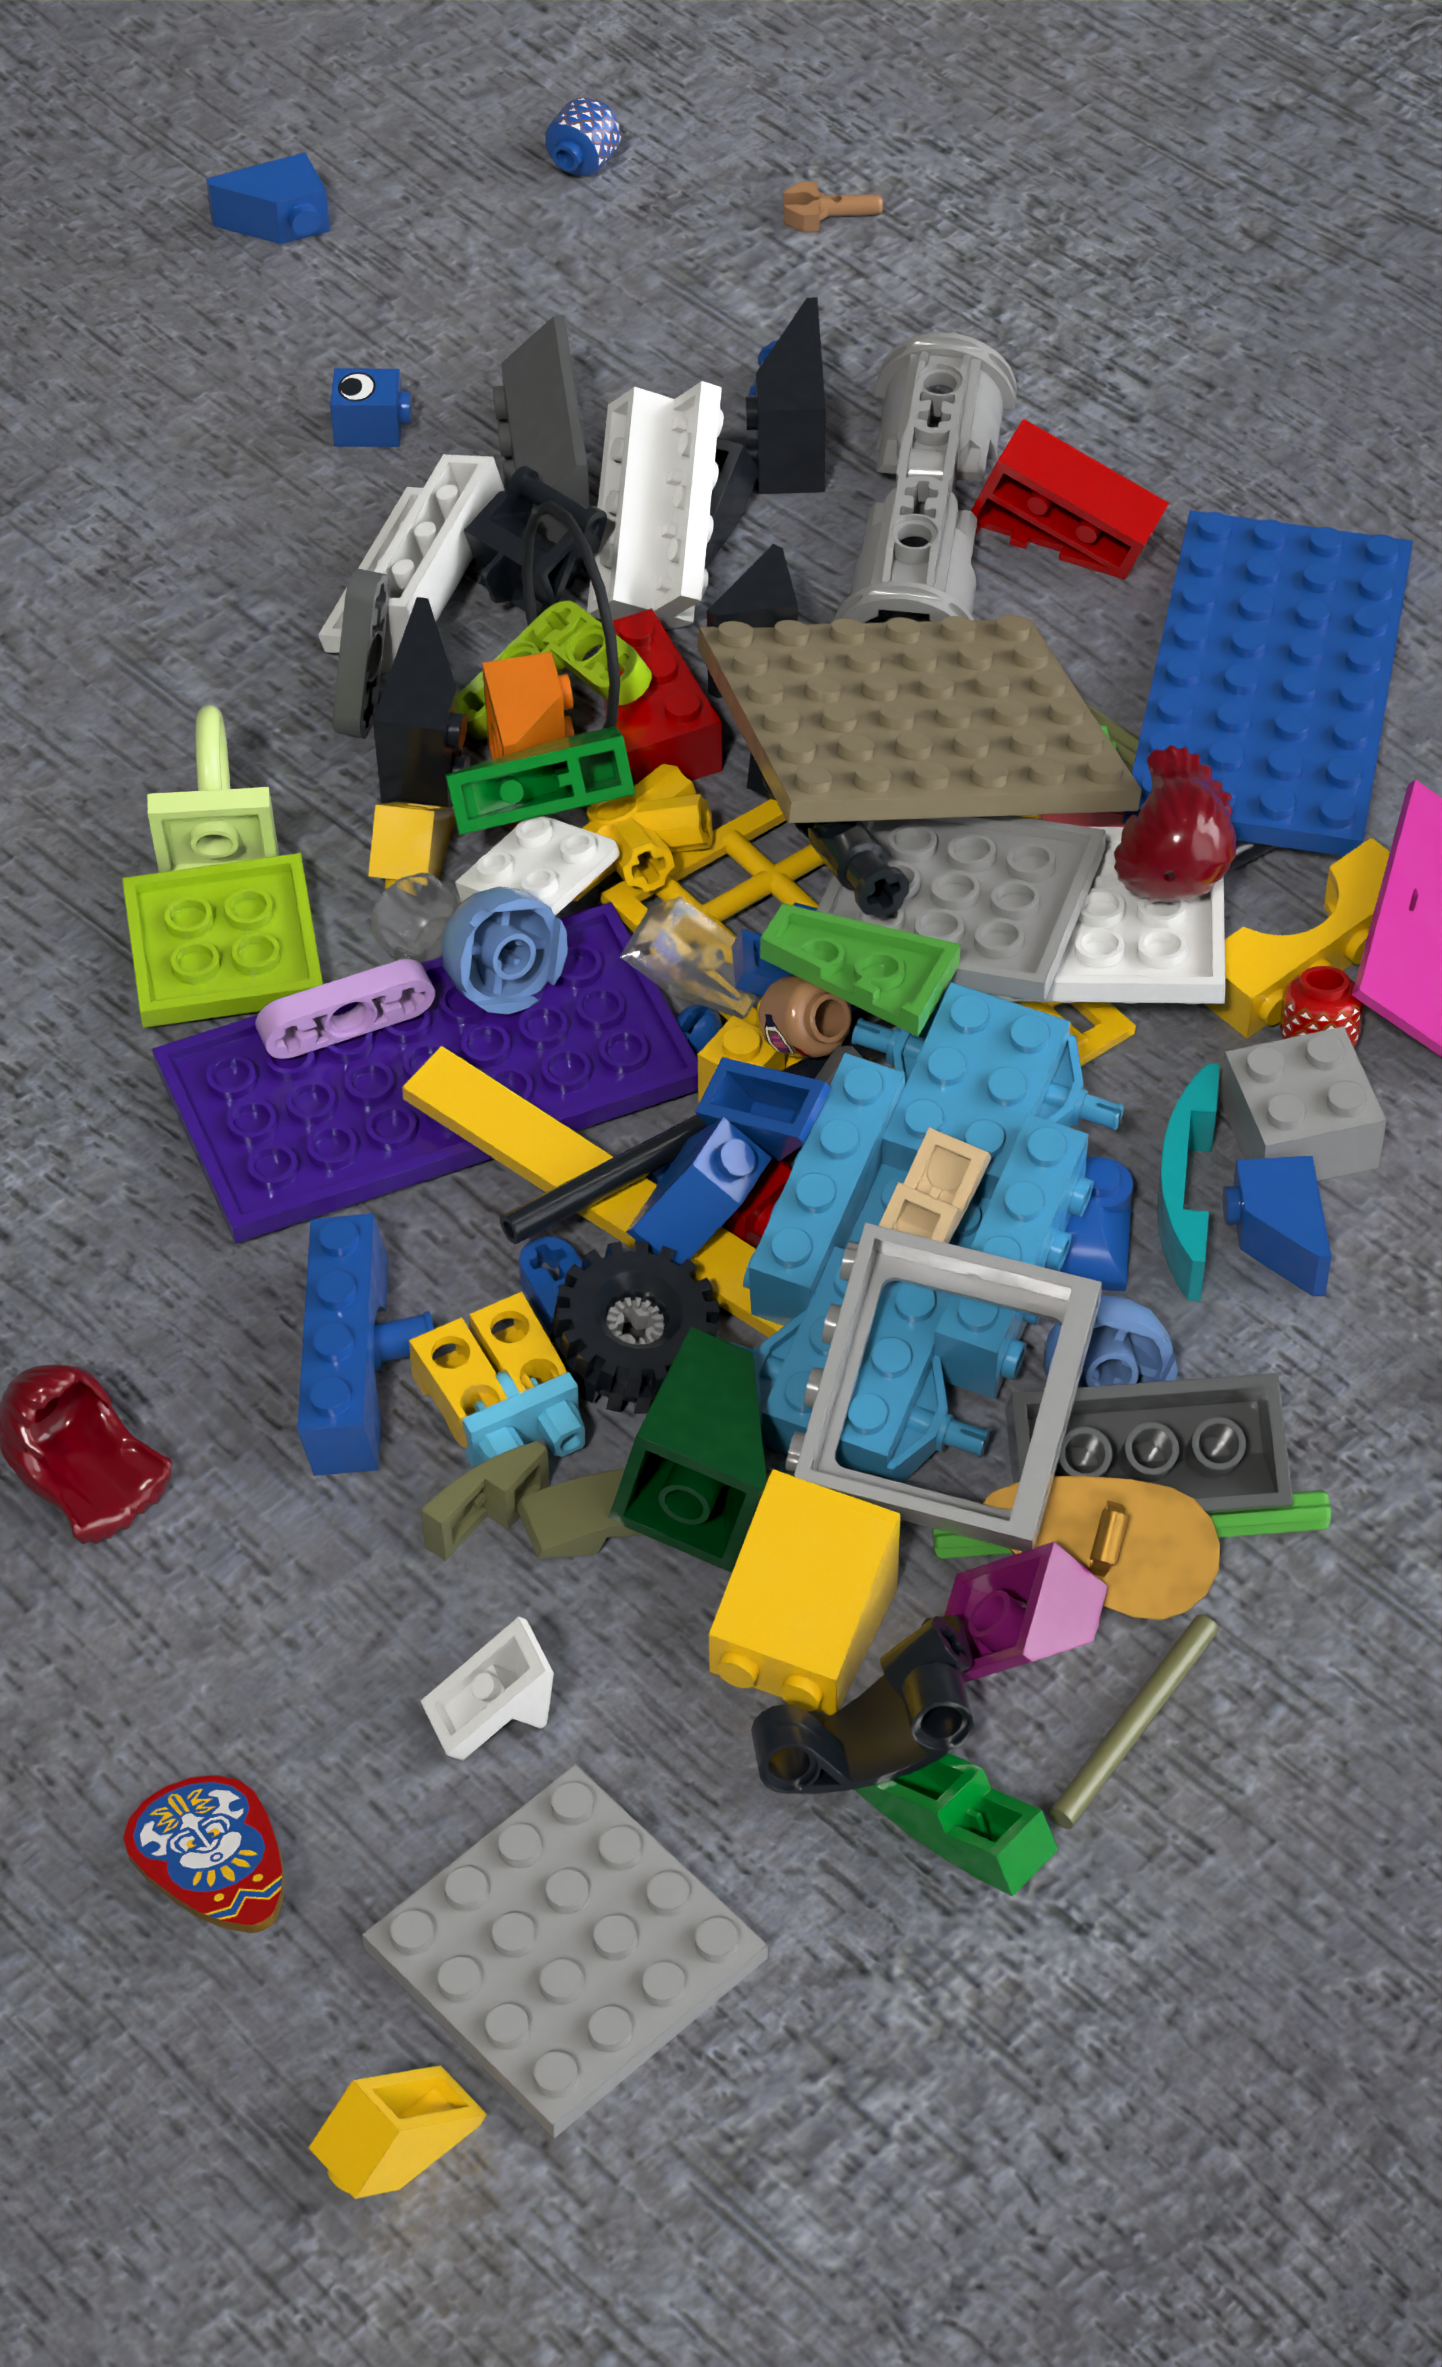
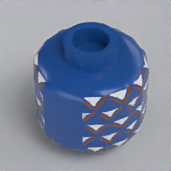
M577 98L567 103L552 120L545 132V146L551 159L560 169L575 176L588 177L597 173L614 154L621 142V130L614 112L605 103L590 98Z

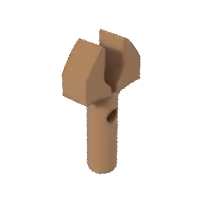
M817 181L799 182L783 192L784 223L802 232H819V222L826 217L880 215L883 211V199L879 194L825 195L819 192Z

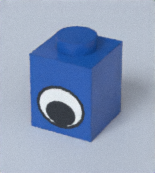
M334 368L330 401L334 447H400L402 425H411L412 394L411 391H402L400 369Z

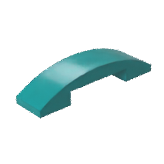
M1207 1063L1194 1076L1173 1110L1164 1138L1157 1195V1221L1162 1250L1176 1284L1186 1299L1190 1301L1201 1300L1209 1212L1183 1209L1188 1150L1212 1152L1220 1064Z

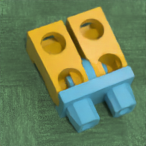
M522 1291L470 1313V1330L461 1317L409 1340L412 1378L424 1396L430 1395L444 1416L452 1435L459 1445L464 1448L465 1456L472 1468L506 1451L542 1439L545 1440L554 1456L564 1457L584 1447L585 1427L579 1413L578 1386L571 1374L566 1371L559 1355ZM514 1319L513 1326L494 1334L491 1333L493 1326L500 1320ZM455 1344V1351L435 1360L432 1359L433 1353L442 1345Z

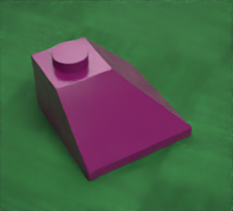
M1055 1542L956 1574L944 1616L957 1615L963 1621L973 1665L962 1673L964 1683L1093 1643L1095 1633L1100 1624V1614L1108 1586Z

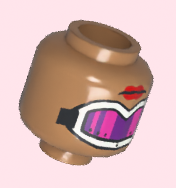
M795 975L781 977L772 983L762 996L758 1011L759 1028L765 1041L775 1051L797 1057L817 1058L830 1055L837 1046H841L845 1041L852 1021L851 1004Z

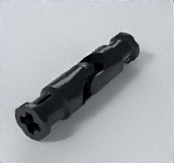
M762 775L764 786L766 787L768 792L774 797L764 776ZM861 821L793 823L809 839L811 846L819 854L840 884L846 889L854 891L855 902L864 914L882 918L900 909L909 893V881L899 868L888 865L887 853Z

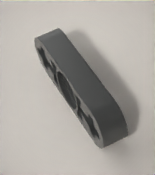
M355 569L347 586L333 708V729L337 733L366 738L373 724V718L377 710L390 590L387 574Z

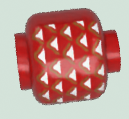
M1329 966L1308 968L1302 974L1289 981L1282 997L1280 1020L1282 1038L1287 1039L1344 1027L1353 1047H1355L1361 1034L1364 1005L1352 996L1355 982L1344 971Z

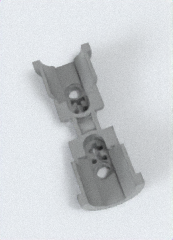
M928 333L900 343L885 357L879 369L875 397L885 398L876 445V449H880L876 472L896 474V487L887 495L885 503L876 502L869 509L862 551L855 564L850 595L838 608L834 621L837 619H853L865 623L877 617L879 610L930 614V621H942L950 616H960L974 620L972 612L977 584L975 572L971 566L977 518L971 511L958 510V502L955 497L957 479L984 482L987 456L988 459L996 460L1004 409H1015L1017 384L1009 364L998 352L985 343L960 334ZM943 385L952 388L953 391L947 394H935L929 392L927 388ZM931 416L941 417L938 427H930ZM907 537H921L929 543L922 547H908L900 541Z

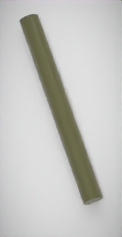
M1202 1614L1196 1615L1049 1810L1050 1818L1057 1825L1064 1829H1071L1211 1643L1219 1631L1217 1624L1211 1618Z

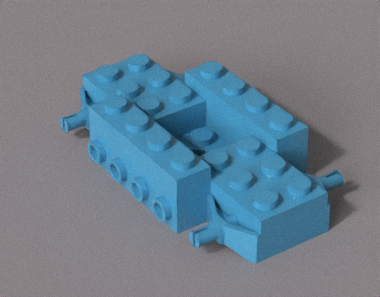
M950 982L946 993L942 994L918 1037L900 1028L893 1030L859 1018L857 1026H855L853 1031L852 1044H858L885 1053L886 1063L892 1065V1068L844 1053L830 1084L831 1089L805 1143L801 1146L796 1156L791 1174L781 1196L773 1207L769 1223L757 1250L753 1253L744 1276L743 1287L750 1289L751 1315L784 1327L764 1341L760 1348L754 1347L751 1349L728 1341L753 1353L764 1447L788 1455L795 1431L806 1433L813 1409L804 1406V1396L809 1376L813 1367L824 1369L831 1344L822 1342L824 1323L831 1303L842 1305L849 1282L840 1279V1269L849 1240L860 1243L865 1223L879 1226L898 1182L904 1183L929 1127L989 1152L992 1157L965 1214L948 1244L1048 1269L1052 1268L1057 1271L1061 1269L1072 1237L1070 1233L1065 1232V1229L1072 1214L1079 1217L1083 1216L1094 1183L1093 1180L1085 1178L1089 1134L1070 1128V1126L1078 1127L1080 1119H1084L1116 1131L1124 1111L1123 1104H1117L1090 1095L1088 1090L1083 1089V1077L1076 1036L1070 1034L1071 1021ZM899 1281L888 1282L881 1291L837 1448L836 1462L839 1466L846 1469L905 1483L936 1450L942 1452L945 1444L981 1458L990 1437V1430H984L955 1420L953 1415L948 1414L944 1382L996 1399L1004 1377L1015 1380L1020 1370L1027 1343L1020 1341L1027 1322L1037 1325L1041 1317Z

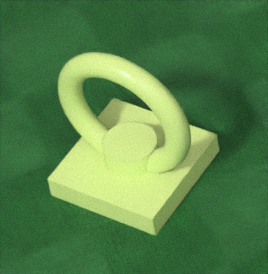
M205 705L200 708L196 718L195 741L198 791L147 794L148 818L159 873L279 856L269 787L230 789L228 750L223 717L217 707Z

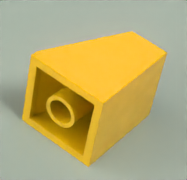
M773 1469L767 1480L709 1632V1672L719 1675L724 1681L735 1687L759 1689L781 1697L789 1705L798 1706L805 1711L817 1710L831 1716L840 1710L898 1590L900 1513Z

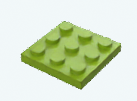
M301 853L122 878L143 1028L258 1012L277 999L323 985Z

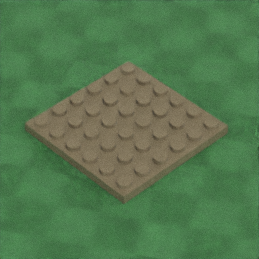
M1003 615L997 620H970L965 617L950 616L942 621L917 622L909 618L897 617L885 623H861L853 619H837L831 624H804L795 620H783L777 622L775 627L752 628L742 622L728 621L720 624L719 628L714 626L699 627L697 649L788 823L1138 811L1142 789L1031 619H1025L1017 615Z

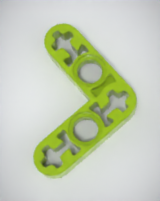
M560 601L551 605L493 660L552 652L558 674L566 667L608 701L609 677L602 623L572 601ZM616 635L619 669L623 672L620 675L619 705H626L643 695L649 687L652 675L651 670L635 649ZM602 645V647L596 654H594L589 659L582 661L588 652H590L595 647ZM482 670L457 696L459 713L466 714L467 716L466 733L475 740L487 738Z

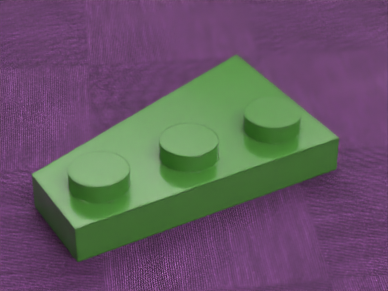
M782 903L760 938V958L918 1037L960 965L961 944Z

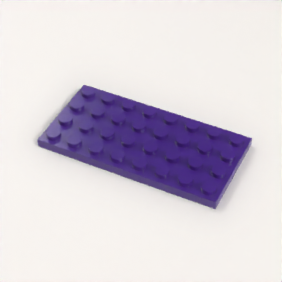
M612 902L559 918L567 931L568 947L562 973L554 985L546 982L539 992L531 995L539 1001L528 1009L508 1015L485 1011L456 989L443 967V958L440 956L421 962L435 989V998L432 1004L422 1014L412 1019L296 1057L280 1059L271 1056L267 1052L255 1026L258 1015L152 1048L156 1069L235 1244L492 1159L491 1156L403 1099L402 1087L441 1046L573 1131L697 1091L698 1059ZM359 1002L346 1004L337 1009L333 1015L344 1014L356 1007Z

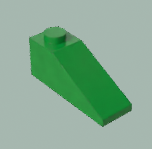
M615 726L553 740L445 774L459 835L636 794L624 738Z

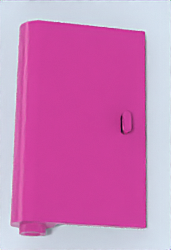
M1415 779L1407 786L1352 996L1442 1057V798Z

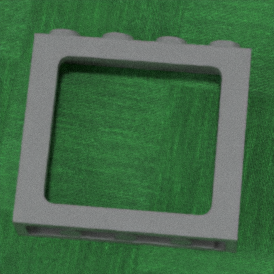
M865 1223L860 1243L849 1240L844 1252L840 1279L849 1282L842 1305L831 1303L824 1323L822 1342L831 1344L824 1369L813 1367L810 1373L804 1396V1406L813 1409L806 1433L795 1431L792 1437L786 1460V1470L795 1472L794 1477L900 1513V1520L1022 1552L1035 1548L1101 1302L1102 1282ZM899 1281L1053 1320L1061 1325L1013 1508L1000 1509L846 1469L839 1466L836 1462L837 1448L881 1291L888 1282Z

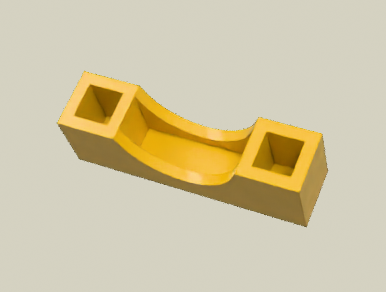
M1371 837L1329 866L1323 906L1329 918L1319 926L1293 935H1271L1242 927L1226 938L1225 1004H1203L1248 1039L1266 1025L1273 1026L1280 1022L1282 997L1287 983L1299 974H1302L1306 969L1315 966H1329L1343 971L1353 963L1356 965L1360 964L1390 851Z

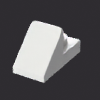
M517 1617L425 1696L421 1703L446 1755L464 1760L511 1719L538 1728H544L548 1719L554 1673L527 1620Z

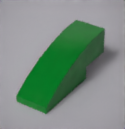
M949 1753L910 1774L880 1784L854 1789L879 1812L943 1859L978 1880L1012 1897L1058 1851L1041 1809L992 1789L982 1767Z

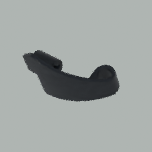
M957 1615L926 1618L918 1630L880 1658V1665L884 1673L882 1677L859 1697L819 1722L807 1711L795 1705H776L762 1711L755 1718L751 1732L759 1776L764 1785L775 1792L786 1794H820L854 1790L910 1774L941 1759L961 1746L971 1736L974 1728L973 1716L962 1673L973 1665V1658L963 1621Z

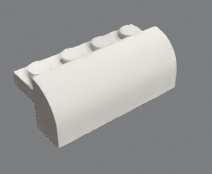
M701 381L675 399L633 387L608 404L598 508L606 512L607 522L599 551L593 555L606 588L612 620L652 608L664 629L683 627L694 621L695 604L701 602V598L708 585V572L704 567L706 546L713 532L710 504L712 490L716 485L719 472L718 465L715 462L717 437L721 432L724 419L723 412L720 409L722 387ZM590 580L587 612L594 618L601 619L595 591Z
M443 454L424 488L406 487L358 569L387 574L389 578L390 590L381 665L382 673H390L416 598L429 599L435 621L437 622L471 563L473 555L463 530L499 491H504L503 483L493 457ZM347 588L318 634L325 652L339 653Z

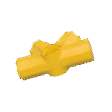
M661 764L634 786L636 794L591 804L588 807L587 817L589 823L582 829L615 840L620 854L609 867L572 901L581 899L614 871H617L628 886L640 887L647 893L665 885L668 873L675 867L672 853L710 848L713 840L712 813L708 799H704L701 794H696L693 782L687 779L677 766Z

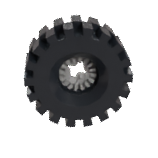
M621 1241L607 1244L604 1258H601L596 1249H593L583 1256L581 1268L573 1264L566 1273L564 1285H560L550 1332V1341L554 1342L553 1347L562 1363H565L566 1371L571 1374L576 1383L580 1380L584 1383L581 1397L594 1403L599 1394L608 1398L606 1409L619 1413L622 1402L633 1403L634 1414L648 1413L650 1403L655 1399L690 1328L694 1327L716 1337L719 1324H717L720 1313L718 1300L710 1301L713 1292L711 1283L707 1277L695 1282L698 1266L688 1258L681 1266L675 1264L673 1261L676 1251L662 1246L659 1256L647 1253L649 1242L635 1241L633 1252H624ZM631 1322L636 1330L646 1329L644 1338H639V1342H636V1339L631 1334L621 1335L624 1323Z

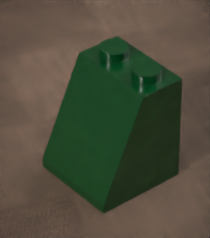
M691 1327L635 1437L608 1518L623 1523L625 1527L732 1572L767 1482L753 1353L733 1345L722 1338Z

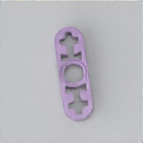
M413 959L397 960L277 999L260 1011L256 1018L255 1026L267 1052L271 1056L280 1059L292 1058L412 1019L430 1007L435 998V989L420 962ZM352 1002H359L352 1010L341 1015H333L340 1007Z

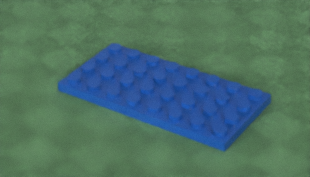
M1190 510L1132 770L1133 777L1142 789L1138 811H1124L1123 824L1127 822L1131 815L1139 816L1141 808L1152 790L1147 757L1155 749L1165 750L1170 745H1173L1178 749L1187 747L1189 754H1198L1200 756V763L1211 767L1212 780L1222 782V790L1232 795L1229 803L1232 809L1230 822L1234 826L1236 840L1345 856L1364 842L1413 540L1398 539L1388 535H1369L1339 531L1330 527L1317 528L1281 523L1271 519L1258 520L1229 516L1219 512L1206 513Z

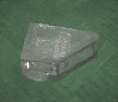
M681 896L649 907L620 955L623 960L666 992L730 1016L734 1015L740 1019L746 1018L758 996L750 992L735 989L732 945L736 938Z

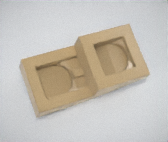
M929 1127L904 1183L898 1182L879 1226L949 1243L992 1158L989 1152Z

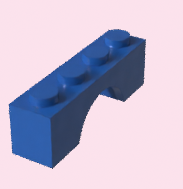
M374 1213L310 1219L297 1431L314 1476L379 1470L381 1411L374 1369V1323L376 1313L387 1310L389 1259Z

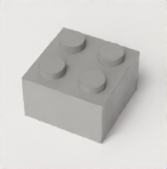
M1344 1027L1225 1051L1219 1100L1244 1159L1313 1156L1317 1181L1379 1168L1387 1120Z

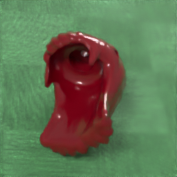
M1170 745L1165 750H1153L1147 757L1152 790L1142 806L1139 816L1131 815L1125 823L1121 834V843L1114 851L1116 861L1114 869L1117 872L1118 880L1138 898H1147L1153 903L1158 901L1175 903L1208 893L1212 890L1215 883L1221 880L1229 870L1231 862L1236 855V834L1234 826L1230 822L1232 809L1229 803L1232 795L1222 790V782L1212 780L1211 767L1201 764L1198 754H1189L1187 747L1178 749ZM1167 871H1173V872L1170 873V874H1166V873H1165V872H1167Z
M41 1365L26 1369L8 1384L0 1402V1449L2 1455L18 1478L32 1492L62 1511L71 1526L73 1537L81 1544L92 1542L96 1545L103 1538L111 1539L118 1530H127L135 1517L139 1514H144L148 1506L158 1504L161 1495L168 1487V1480L171 1477L172 1462L170 1458L161 1455L136 1439L128 1431L113 1409L108 1394L92 1374L80 1367L69 1365Z

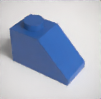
M305 152L206 179L211 221L215 227L278 244L330 231L326 188Z
M722 1057L695 1113L707 1126L723 1117L726 1118L772 1157L773 1160L781 1161L805 1143L831 1087L825 1081Z
M726 1118L719 1119L688 1138L626 1233L636 1241L649 1242L648 1251L654 1255L659 1256L662 1246L675 1250L673 1262L681 1266L687 1258L690 1260L741 1206L772 1157Z
M1313 1156L1236 1160L1233 1186L1223 1187L1222 1202L1226 1225L1236 1224L1240 1250L1309 1295L1325 1296L1331 1263V1251Z

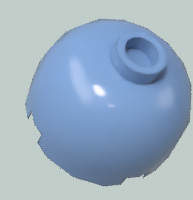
M501 886L473 893L461 902L446 921L441 939L443 967L456 989L485 1011L507 1015L528 1009L539 1001L531 995L539 992L546 982L552 985L555 984L562 973L568 953L566 928L562 921L554 915L552 909L528 892Z
M1101 1296L1078 1388L1176 1380L1178 1369L1170 1336L1152 1311L1125 1297ZM1058 1322L1048 1333L1044 1349L1043 1368L1046 1380L1061 1330V1325Z

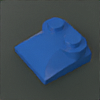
M1087 1157L1085 1178L1094 1181L1093 1189L1083 1216L1079 1217L1072 1214L1065 1229V1232L1070 1233L1072 1237L1065 1261L1059 1271L1102 1282L1101 1290L1126 1292L1133 1189L1132 1175L1125 1166L1115 1160Z

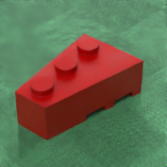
M1023 418L997 460L971 512L977 518L975 534H978L982 527L1011 536L1010 545L1027 549L1030 543L1060 551L1059 560L1125 580L1168 507L1169 502Z
M653 609L613 620L616 635L635 649L651 670L652 675L649 687L642 696L626 705H619L618 721L615 726L624 738L634 786L661 764L677 766L681 773L691 781L722 771L721 720ZM603 698L606 719L608 701Z

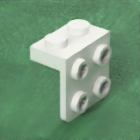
M539 816L521 821L507 836L464 873L455 884L461 902L473 893L501 886L520 889L532 894L549 906L554 915H557L619 857L620 853L617 843L613 839L546 816Z

